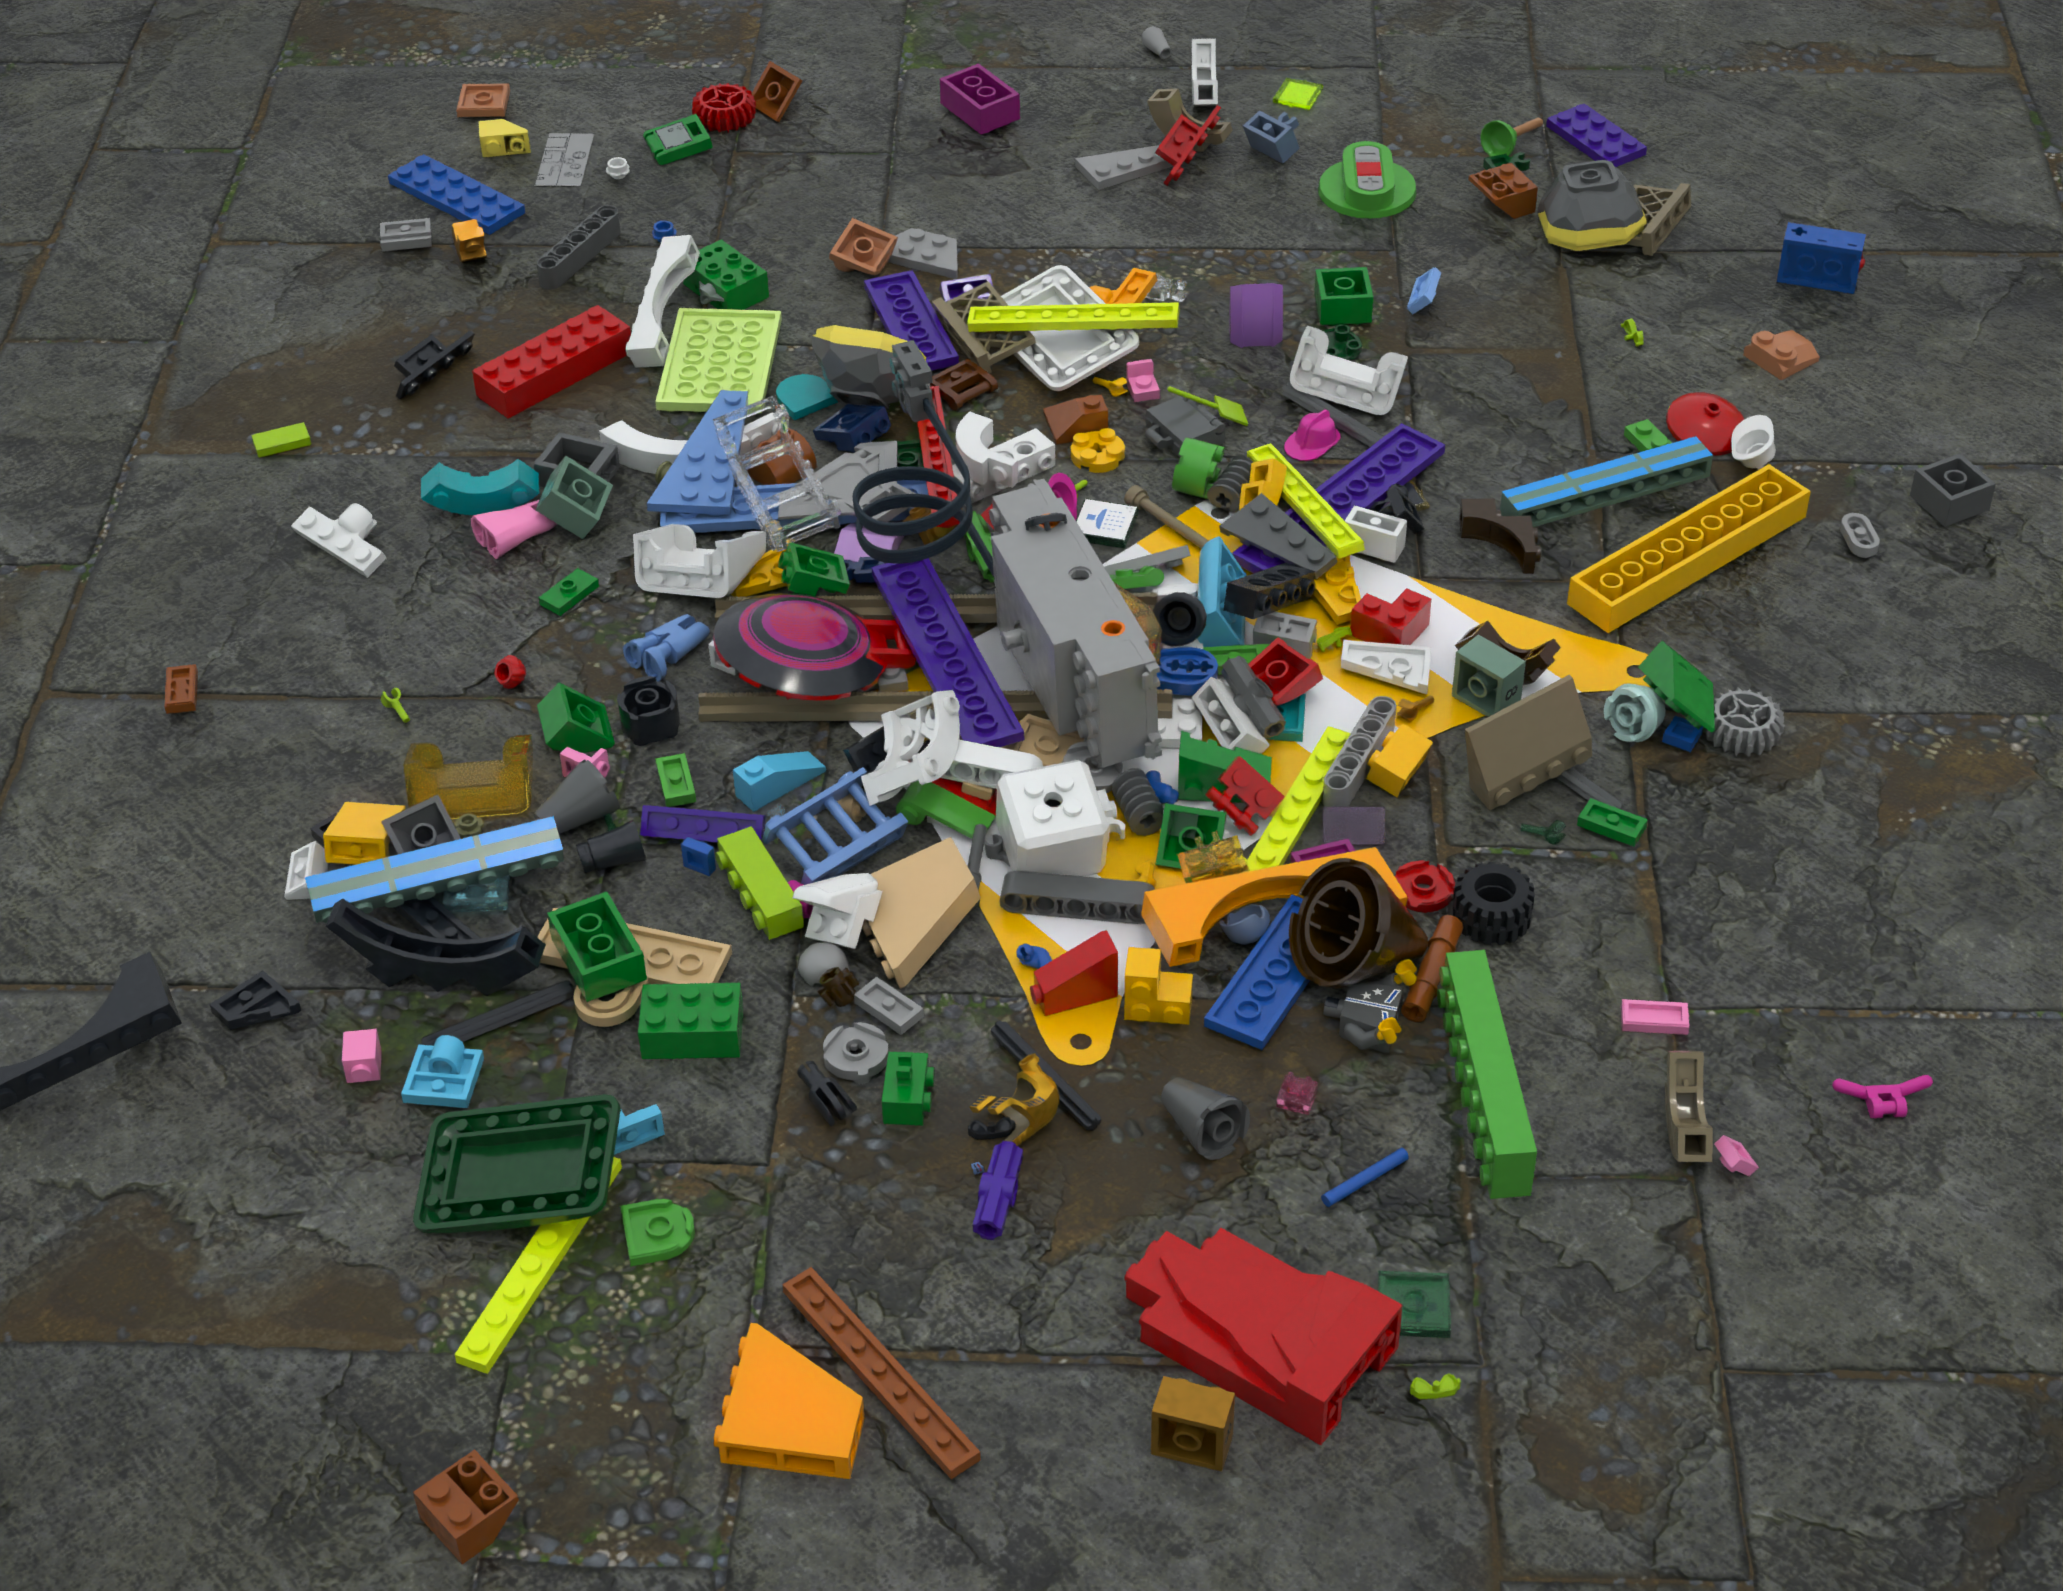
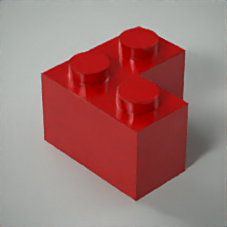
M1407 588L1392 604L1366 593L1352 608L1351 636L1365 642L1411 645L1429 626L1432 599Z

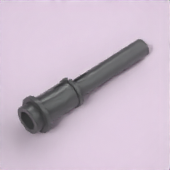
M983 824L975 825L967 865L974 877L978 891L982 879L979 868L987 830ZM980 900L974 905V907L970 911L974 910L975 907L979 905Z

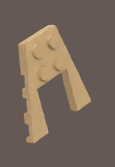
M1027 714L1019 722L1024 730L1025 740L999 748L1033 754L1040 758L1043 766L1062 763L1069 747L1075 743L1083 742L1084 738L1079 736L1078 731L1059 736L1051 721ZM965 781L962 784L961 792L987 801L991 799L995 791L994 788L974 785Z

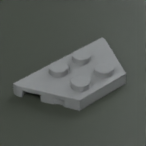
M914 228L895 235L898 237V240L888 260L889 263L953 279L958 278L957 239Z

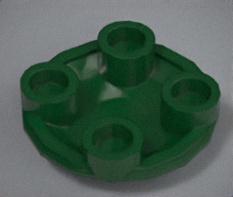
M1338 324L1335 328L1323 330L1329 339L1327 354L1351 361L1361 353V340L1350 331L1348 325Z

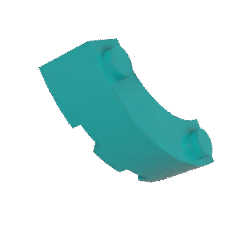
M519 459L504 468L489 472L488 476L473 477L470 473L451 469L439 462L421 478V499L439 509L464 515H478L519 507L540 493L539 473Z

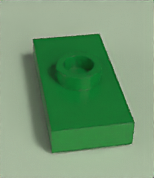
M577 568L538 597L539 604L561 616L599 587L598 578Z

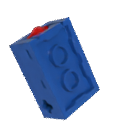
M1788 222L1777 282L1854 294L1858 274L1865 265L1863 247L1866 234Z

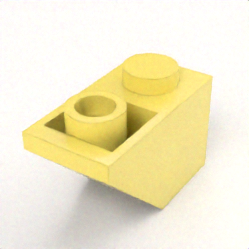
M504 119L479 121L482 157L531 153L527 129Z

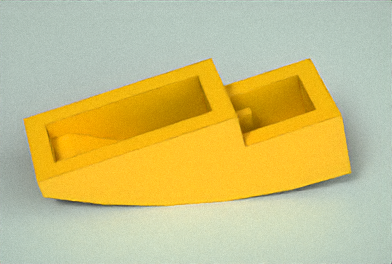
M1274 458L1251 463L1249 483L1242 484L1239 510L1261 493L1277 506L1281 497L1287 466Z

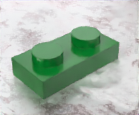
M1590 798L1578 816L1577 826L1635 847L1647 828L1648 819Z

